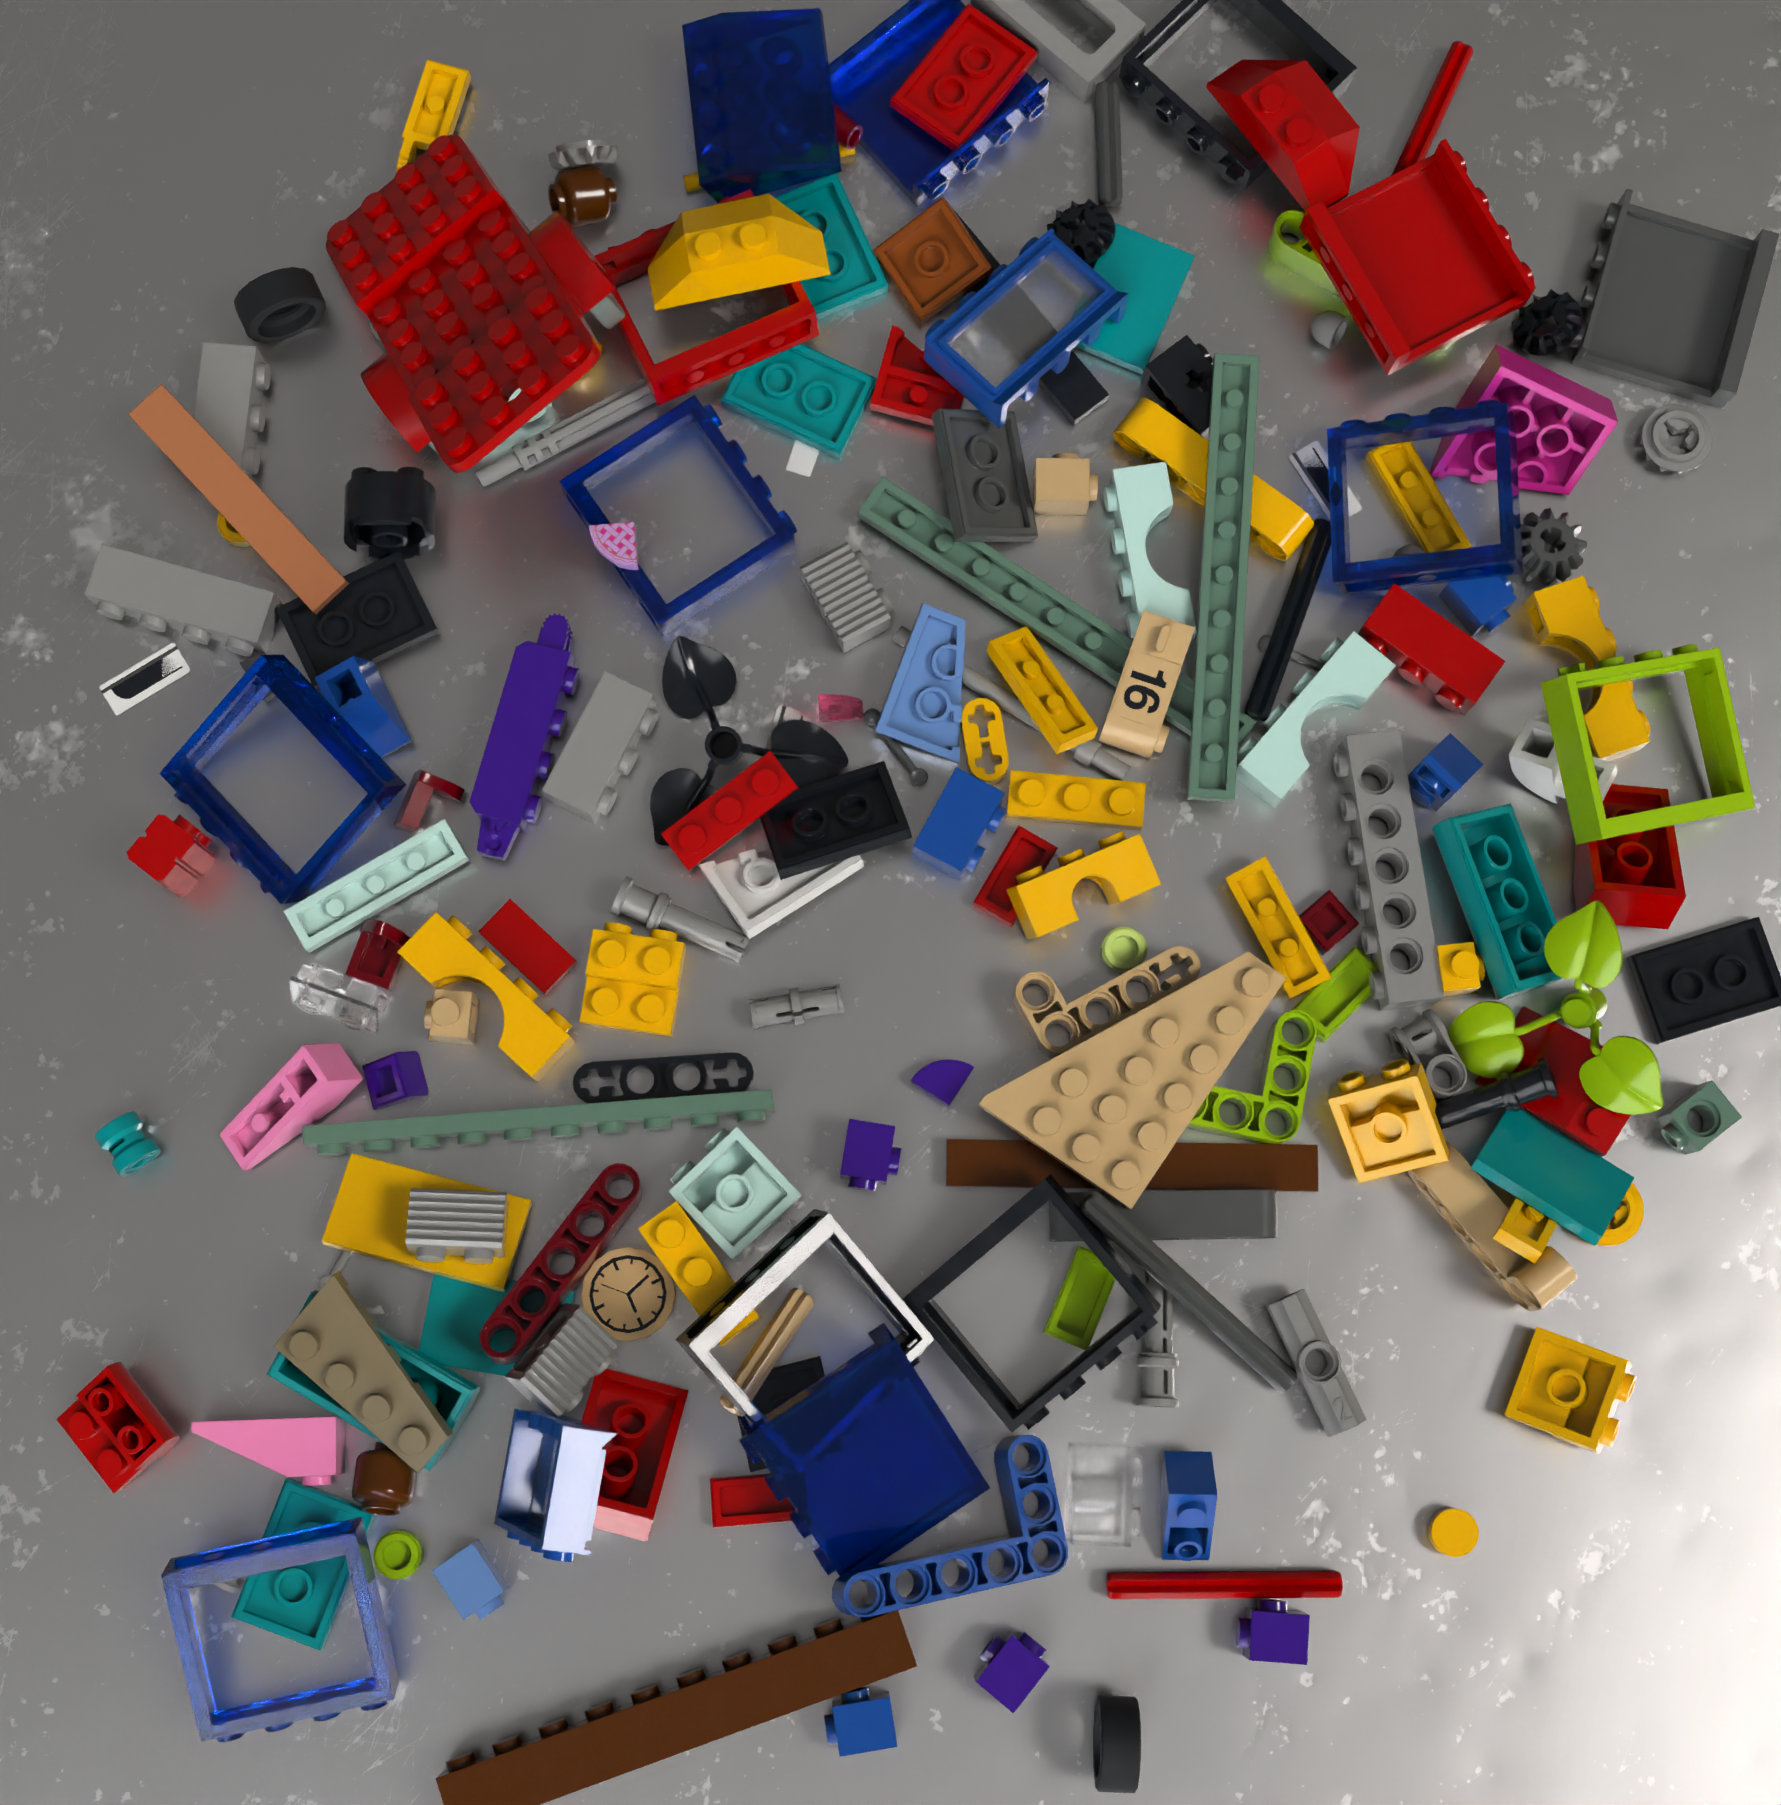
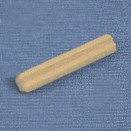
M798 1288L791 1289L733 1377V1380L751 1401L814 1306L813 1298L803 1290ZM722 1394L720 1397L722 1406L729 1412L740 1416Z

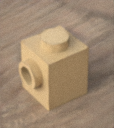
M1067 452L1054 454L1052 458H1036L1033 469L1034 515L1086 516L1089 502L1097 500L1098 476L1097 474H1090V458H1079L1077 454Z

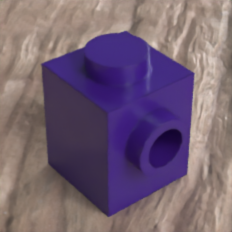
M849 1119L840 1178L849 1179V1188L876 1191L877 1184L886 1185L888 1174L897 1176L901 1148L892 1147L895 1126Z
M1258 1599V1607L1245 1606L1244 1618H1237L1235 1632L1236 1647L1243 1648L1242 1655L1251 1661L1307 1665L1310 1615L1303 1611L1287 1610V1601Z
M1008 1631L1003 1639L996 1634L979 1656L984 1663L973 1676L975 1682L1014 1714L1050 1667L1042 1658L1046 1649L1026 1632H1023L1019 1638L1010 1631Z

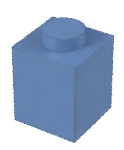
M480 1540L472 1542L432 1570L463 1620L473 1613H476L479 1620L489 1615L504 1604L500 1594L510 1588Z

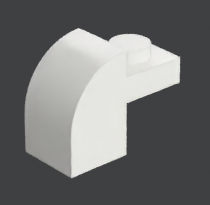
M1528 717L1509 753L1511 770L1515 777L1530 791L1557 804L1560 797L1565 799L1566 797L1550 724ZM1593 756L1603 802L1617 775V764Z

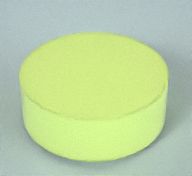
M1115 928L1106 935L1101 944V959L1109 970L1123 974L1145 961L1147 943L1142 934L1133 928Z

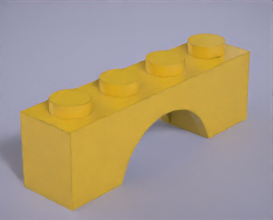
M1584 575L1535 591L1522 604L1539 646L1556 647L1570 653L1580 663H1585L1586 670L1597 669L1595 663L1597 661L1616 657L1617 645L1615 637L1609 628L1604 627L1599 615L1600 601L1593 587H1588ZM1632 681L1591 688L1590 701L1584 713V720L1592 756L1612 761L1638 752L1650 742L1648 737L1650 735V725L1644 712L1638 711L1632 697Z
M435 912L397 952L436 989L457 982H473L491 989L498 996L504 1012V1028L498 1047L530 1077L538 1082L575 1043L567 1034L572 1025L554 1008H551L547 1013L541 1010L533 1002L539 995L520 977L512 983L500 971L506 964L486 945L480 952L471 945L467 939L473 933L455 916L452 915L446 921Z

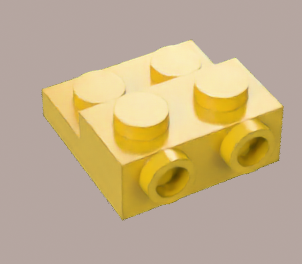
M606 922L604 930L593 929L585 972L587 979L579 1022L583 1025L672 1038L686 954L685 943L677 941V933L660 929H651L649 937L632 935V927L620 923Z
M1407 1059L1394 1060L1382 1066V1073L1365 1077L1363 1071L1350 1072L1337 1079L1338 1085L1332 1087L1328 1102L1359 1183L1448 1161L1450 1152L1435 1114L1437 1104L1422 1063L1409 1065Z
M1536 1327L1504 1415L1507 1418L1549 1433L1555 1438L1600 1454L1603 1445L1611 1448L1616 1439L1620 1420L1613 1418L1619 1400L1628 1403L1635 1386L1636 1376L1629 1374L1631 1364L1626 1359Z

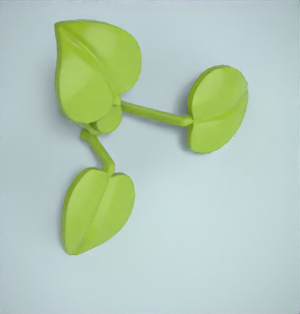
M1599 900L1592 901L1580 910L1558 921L1551 928L1545 939L1544 953L1551 970L1561 978H1575L1574 987L1576 990L1563 999L1560 1009L1515 1028L1514 1013L1508 1005L1497 1001L1479 1002L1464 1010L1453 1021L1447 1032L1451 1043L1468 1070L1485 1078H1496L1503 1071L1513 1072L1521 1063L1524 1056V1046L1518 1036L1529 1033L1558 1019H1563L1566 1024L1576 1029L1589 1027L1591 1029L1590 1049L1595 1057L1587 1060L1581 1066L1579 1072L1581 1084L1586 1094L1601 1107L1622 1114H1646L1658 1111L1664 1106L1659 1063L1647 1044L1636 1037L1616 1036L1609 1039L1602 1049L1599 1045L1600 1029L1603 1025L1598 1019L1606 1012L1607 1000L1603 992L1598 988L1610 985L1620 973L1623 963L1622 944L1618 929L1610 913Z

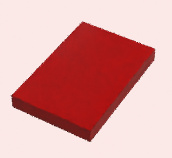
M968 3L892 96L890 107L960 155L1037 60L1038 51Z

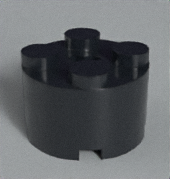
M368 467L354 469L351 472V480L345 486L343 538L345 544L356 552L357 545L369 548V557L382 559L397 551H400L403 559H410L420 556L421 547L428 545L429 551L434 548L436 543V490L430 482L424 479V471L416 467H402L397 472L377 471Z

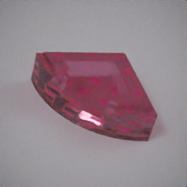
M837 694L818 695L819 721H857L864 718L863 701L859 698Z

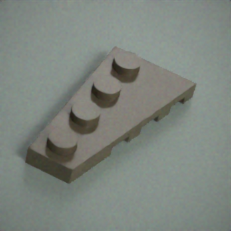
M338 1271L329 1278L273 1347L419 1473L449 1439L453 1431L419 1383L413 1382L400 1364V1361H402L392 1345L388 1346L372 1324L373 1318L363 1304L359 1306L347 1289L349 1284Z

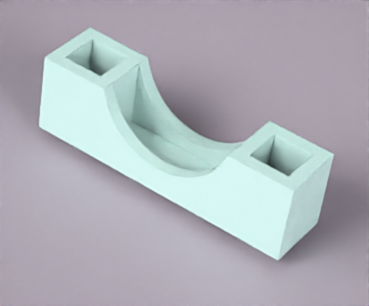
M1166 462L1113 469L1109 485L1103 487L1106 511H1114L1116 527L1111 528V542L1114 554H1121L1124 570H1119L1118 572L1121 596H1129L1132 613H1126L1128 637L1132 640L1134 639L1143 610L1195 627L1190 645H1192L1197 630L1190 591L1163 580L1151 567L1145 548L1147 535L1155 526L1169 518L1174 504Z
M1355 631L1345 642L1341 641L1338 637L1332 642L1320 657L1326 663L1316 675L1309 670L1292 689V692L1297 697L1290 706L1286 708L1280 703L1265 720L1263 725L1269 729L1259 741L1251 737L1237 753V760L1240 764L1236 768V778L1273 809L1310 767L1301 746L1300 735L1304 718L1316 709L1329 705H1344L1359 710L1396 666Z

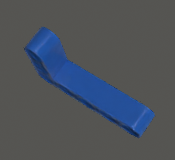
M1015 1435L1002 1439L995 1449L994 1463L1009 1532L1008 1536L845 1572L835 1580L832 1587V1599L835 1606L840 1612L850 1616L871 1617L1050 1576L1060 1572L1068 1559V1546L1049 1453L1045 1443L1033 1435ZM1019 1444H1022L1029 1454L1028 1464L1022 1470L1015 1465L1013 1460L1014 1450ZM1029 1492H1033L1038 1499V1510L1033 1517H1029L1023 1508V1500ZM1039 1540H1043L1048 1548V1557L1039 1566L1034 1560L1033 1548ZM997 1549L1003 1556L1004 1566L1002 1571L994 1576L989 1571L988 1558ZM949 1560H953L959 1569L958 1579L952 1586H947L942 1578L943 1566ZM908 1570L913 1577L914 1586L907 1596L902 1597L896 1589V1579L902 1571ZM861 1580L867 1587L868 1596L866 1602L856 1608L849 1599V1591L856 1581Z

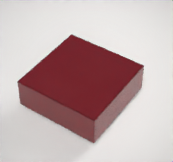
M1330 889L1299 915L1316 948L1323 955L1360 924Z

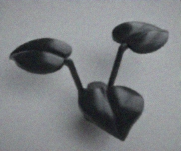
M678 636L674 640L666 656L662 675L663 693L668 706L681 718L693 719L706 711L712 730L705 739V750L711 760L708 763L707 771L702 780L693 770L678 768L666 772L654 785L650 798L654 839L657 844L669 846L661 833L719 790L709 785L719 765L728 766L736 763L743 753L763 757L771 751L799 788L835 777L848 766V757L839 742L826 730L808 721L789 720L777 725L771 734L773 749L744 744L741 736L734 729L720 726L713 707L722 706L732 698L737 682L734 667L721 652L684 636Z

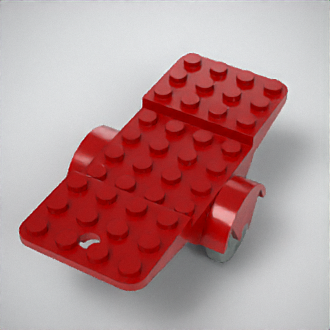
M442 135L436 138L426 152L413 163L400 168L395 174L394 179L378 192L368 195L356 211L345 220L335 223L327 233L325 245L327 253L355 304L368 316L386 349L382 356L361 372L364 385L388 420L416 452L428 444L455 473L464 472L477 464L584 376L597 363L602 350L583 317L588 311L607 329H612L625 318L624 310L611 293L615 288L608 280L610 278L609 275L574 232V228L567 219L556 210L530 231L513 210L472 150L458 135ZM520 388L521 392L509 401L511 395Z

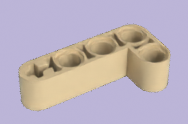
M1175 946L1068 1004L1049 975L1033 971L1020 978L1013 992V1002L1037 1048L1042 1054L1055 1058L1195 981L1200 974L1201 963L1198 955L1192 949L1186 946ZM1172 960L1176 965L1183 963L1186 965L1187 970L1182 975L1183 979L1179 974H1175L1165 979L1160 985L1157 977L1169 969L1172 965ZM1131 981L1144 983L1149 991L1148 1000L1144 1002L1131 1000L1126 993V984ZM1031 984L1041 986L1046 991L1047 1002L1040 1006L1028 1004L1022 995L1023 988ZM1093 1002L1105 1005L1109 1011V1021L1101 1025L1092 1023L1086 1016V1006ZM1053 1024L1064 1026L1070 1036L1069 1043L1061 1047L1050 1044L1046 1039L1045 1029Z
M1446 1141L1450 1152L1448 1161L1409 1170L1408 1173L1411 1179L1511 1297L1528 1311L1542 1310L1578 1278L1576 1272L1569 1262L1550 1246L1545 1247L1542 1255L1534 1264L1493 1239L1508 1208L1481 1176L1471 1169V1165L1463 1155Z

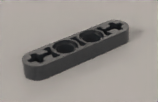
M733 1052L597 1061L586 1063L576 1071L573 1078V1088L577 1096L587 1104L743 1092L750 1089L754 1080V1071L747 1057ZM714 1062L713 1072H725L728 1070V1063L737 1062L739 1070H746V1077L739 1078L738 1086L731 1087L725 1078L713 1079L716 1088L706 1089L708 1074L704 1064ZM683 1065H693L700 1072V1082L695 1088L688 1091L681 1090L674 1083V1074ZM637 1068H646L653 1073L654 1084L646 1093H635L628 1086V1077ZM613 1069H621L619 1083L623 1095L614 1096L616 1090L614 1086L599 1088L598 1096H592L589 1089L582 1088V1082L590 1080L591 1072L596 1071L601 1079L610 1080L615 1079L612 1072Z

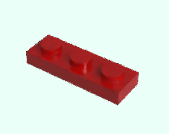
M769 751L662 832L661 835L687 870L690 871L799 789V787L774 754Z

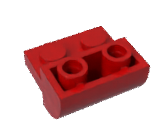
M116 1362L102 1370L76 1395L78 1399L57 1418V1421L113 1493L124 1489L153 1461L166 1455L180 1439L122 1362Z

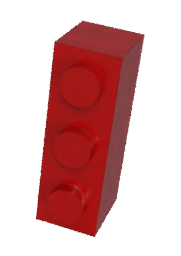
M1395 583L1357 633L1399 668V674L1405 680L1417 686L1422 684L1436 694V700L1443 707L1453 712L1459 710L1463 714H1466L1475 705L1506 662Z

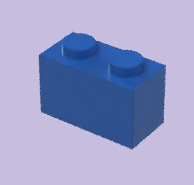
M956 767L913 845L912 855L958 880L961 879L966 869L973 873L986 848L979 845L987 830L993 833L996 832L1007 812L1006 808L1000 806L1005 793Z

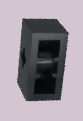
M1186 335L1145 366L1141 383L1162 408L1206 440L1208 439L1213 359L1203 345L1199 343L1195 345L1189 336Z

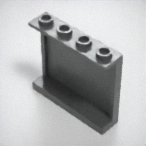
M1626 189L1617 204L1613 202L1609 204L1603 219L1602 228L1607 229L1608 232L1605 243L1601 241L1598 243L1592 258L1591 267L1597 269L1594 282H1587L1581 297L1580 307L1586 308L1581 330L1573 342L1569 344L1570 347L1575 348L1571 364L1723 409L1736 395L1779 234L1762 229L1754 240L1629 204L1633 190Z

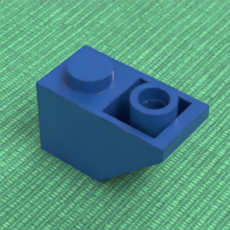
M352 656L315 677L334 719L371 762H376L412 742L373 661Z
M1450 733L1408 775L1411 796L1425 807L1431 806L1437 811L1484 764Z
M1164 1451L1160 1483L1162 1560H1209L1217 1502L1212 1452Z

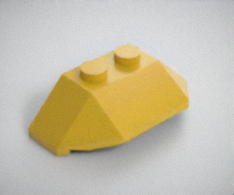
M770 194L681 212L648 267L655 311L831 275L822 232Z

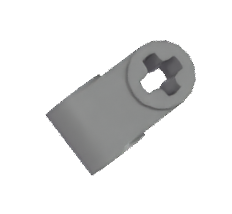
M1432 1009L1423 1011L1422 1018L1401 1029L1393 1027L1388 1030L1391 1044L1400 1059H1407L1409 1065L1422 1063L1435 1101L1450 1098L1464 1087L1467 1081L1465 1064L1451 1043L1443 1022ZM1422 1034H1426L1424 1037L1416 1041L1412 1040ZM1441 1067L1451 1074L1452 1086L1450 1088H1441L1435 1084L1432 1078L1433 1068Z

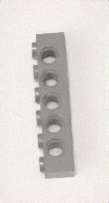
M1400 729L1346 735L1339 744L1338 750L1334 751L1333 762L1336 776L1343 777L1345 794H1341L1340 798L1341 813L1344 821H1350L1353 837L1349 838L1347 842L1348 857L1351 865H1357L1360 882L1355 883V900L1357 908L1359 910L1364 909L1367 927L1362 928L1363 949L1366 955H1372V962L1375 963L1376 972L1369 973L1370 993L1373 1000L1379 999L1380 1011L1432 1005L1444 998L1401 732ZM1371 773L1377 776L1381 782V790L1371 791L1367 789L1362 783L1361 774ZM1370 817L1382 818L1388 825V834H1375L1369 827L1368 819ZM1377 861H1387L1394 867L1396 872L1394 880H1386L1379 876L1376 871ZM1384 905L1396 906L1403 915L1401 925L1391 924L1385 919L1383 915ZM1399 949L1408 955L1410 959L1409 970H1400L1392 964L1390 959L1391 950Z

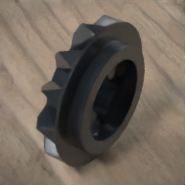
M1088 199L1085 204H1077L1071 201L1070 208L1063 212L1056 210L1055 220L1053 223L1047 224V231L1052 228L1054 235L1087 264L1097 260L1106 253L1113 243L1116 231L1114 219L1105 205H1096L1091 199ZM1085 222L1088 232H1081L1079 237L1075 239L1071 229L1077 230L1081 223Z
M1551 289L1544 297L1540 298L1533 295L1532 303L1527 307H1520L1518 319L1511 322L1514 330L1513 338L1520 349L1530 355L1546 356L1559 352L1572 343L1579 334L1583 324L1582 309L1568 292L1557 294ZM1551 316H1553L1555 322L1558 324V326H1556L1554 324L1549 325L1544 323L1540 327L1539 323L1537 322V319H1548Z

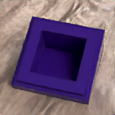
M416 1051L396 1052L362 1066L373 1110L421 1098L428 1094L420 1056Z

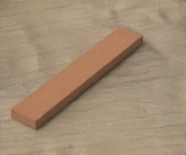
M160 384L128 414L312 612L317 614L349 584L165 386Z

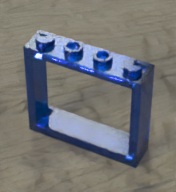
M695 395L560 480L564 496L588 531L589 525L611 524L588 490L695 423L773 536L668 604L665 603L639 564V570H627L610 562L662 637L796 551L794 534L797 533V529L793 521L784 510L777 513L769 501L773 496L763 478L759 474L755 477L751 476L744 466L748 460L739 444L734 439L729 442L725 439L719 430L723 427V424L716 411L710 404L703 407Z
M1485 400L1476 403L1472 408L1456 410L1453 407H1437L1430 410L1429 414L1411 416L1405 413H1396L1386 416L1383 421L1367 423L1363 420H1349L1343 422L1340 427L1327 429L1333 583L1342 595L1389 590L1394 583L1401 588L1523 573L1515 417L1508 403H1501L1497 400ZM1495 430L1501 544L1351 563L1346 451Z
M284 654L261 655L159 773L176 791L174 797L188 804L197 813L202 827L210 834L219 837L231 850L230 856L241 867L250 870L261 882L260 887L265 894L271 893L281 905L305 899L406 786L404 781ZM270 690L368 793L297 874L200 772Z
M362 1517L179 1556L169 1560L161 1574L201 1742L217 1739L218 1742L222 1743L230 1742L242 1737L246 1732L265 1728L267 1732H276L291 1726L294 1721L313 1718L314 1721H326L338 1716L344 1710L361 1707L363 1711H370L385 1706L389 1700H394L399 1684V1676ZM346 1555L374 1677L217 1711L188 1589Z

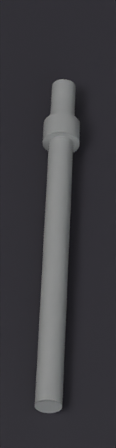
M901 626L896 632L893 641L905 648L911 631ZM964 664L963 685L993 701L997 706L1040 731L1016 695ZM1096 739L1069 749L1075 753L1073 758L1088 767L1090 764H1093L1117 780L1123 781L1131 766L1101 748L1102 743Z

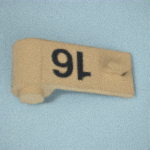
M1143 610L1106 716L1099 742L1149 759L1153 751L1162 753L1170 727L1162 724L1195 627Z

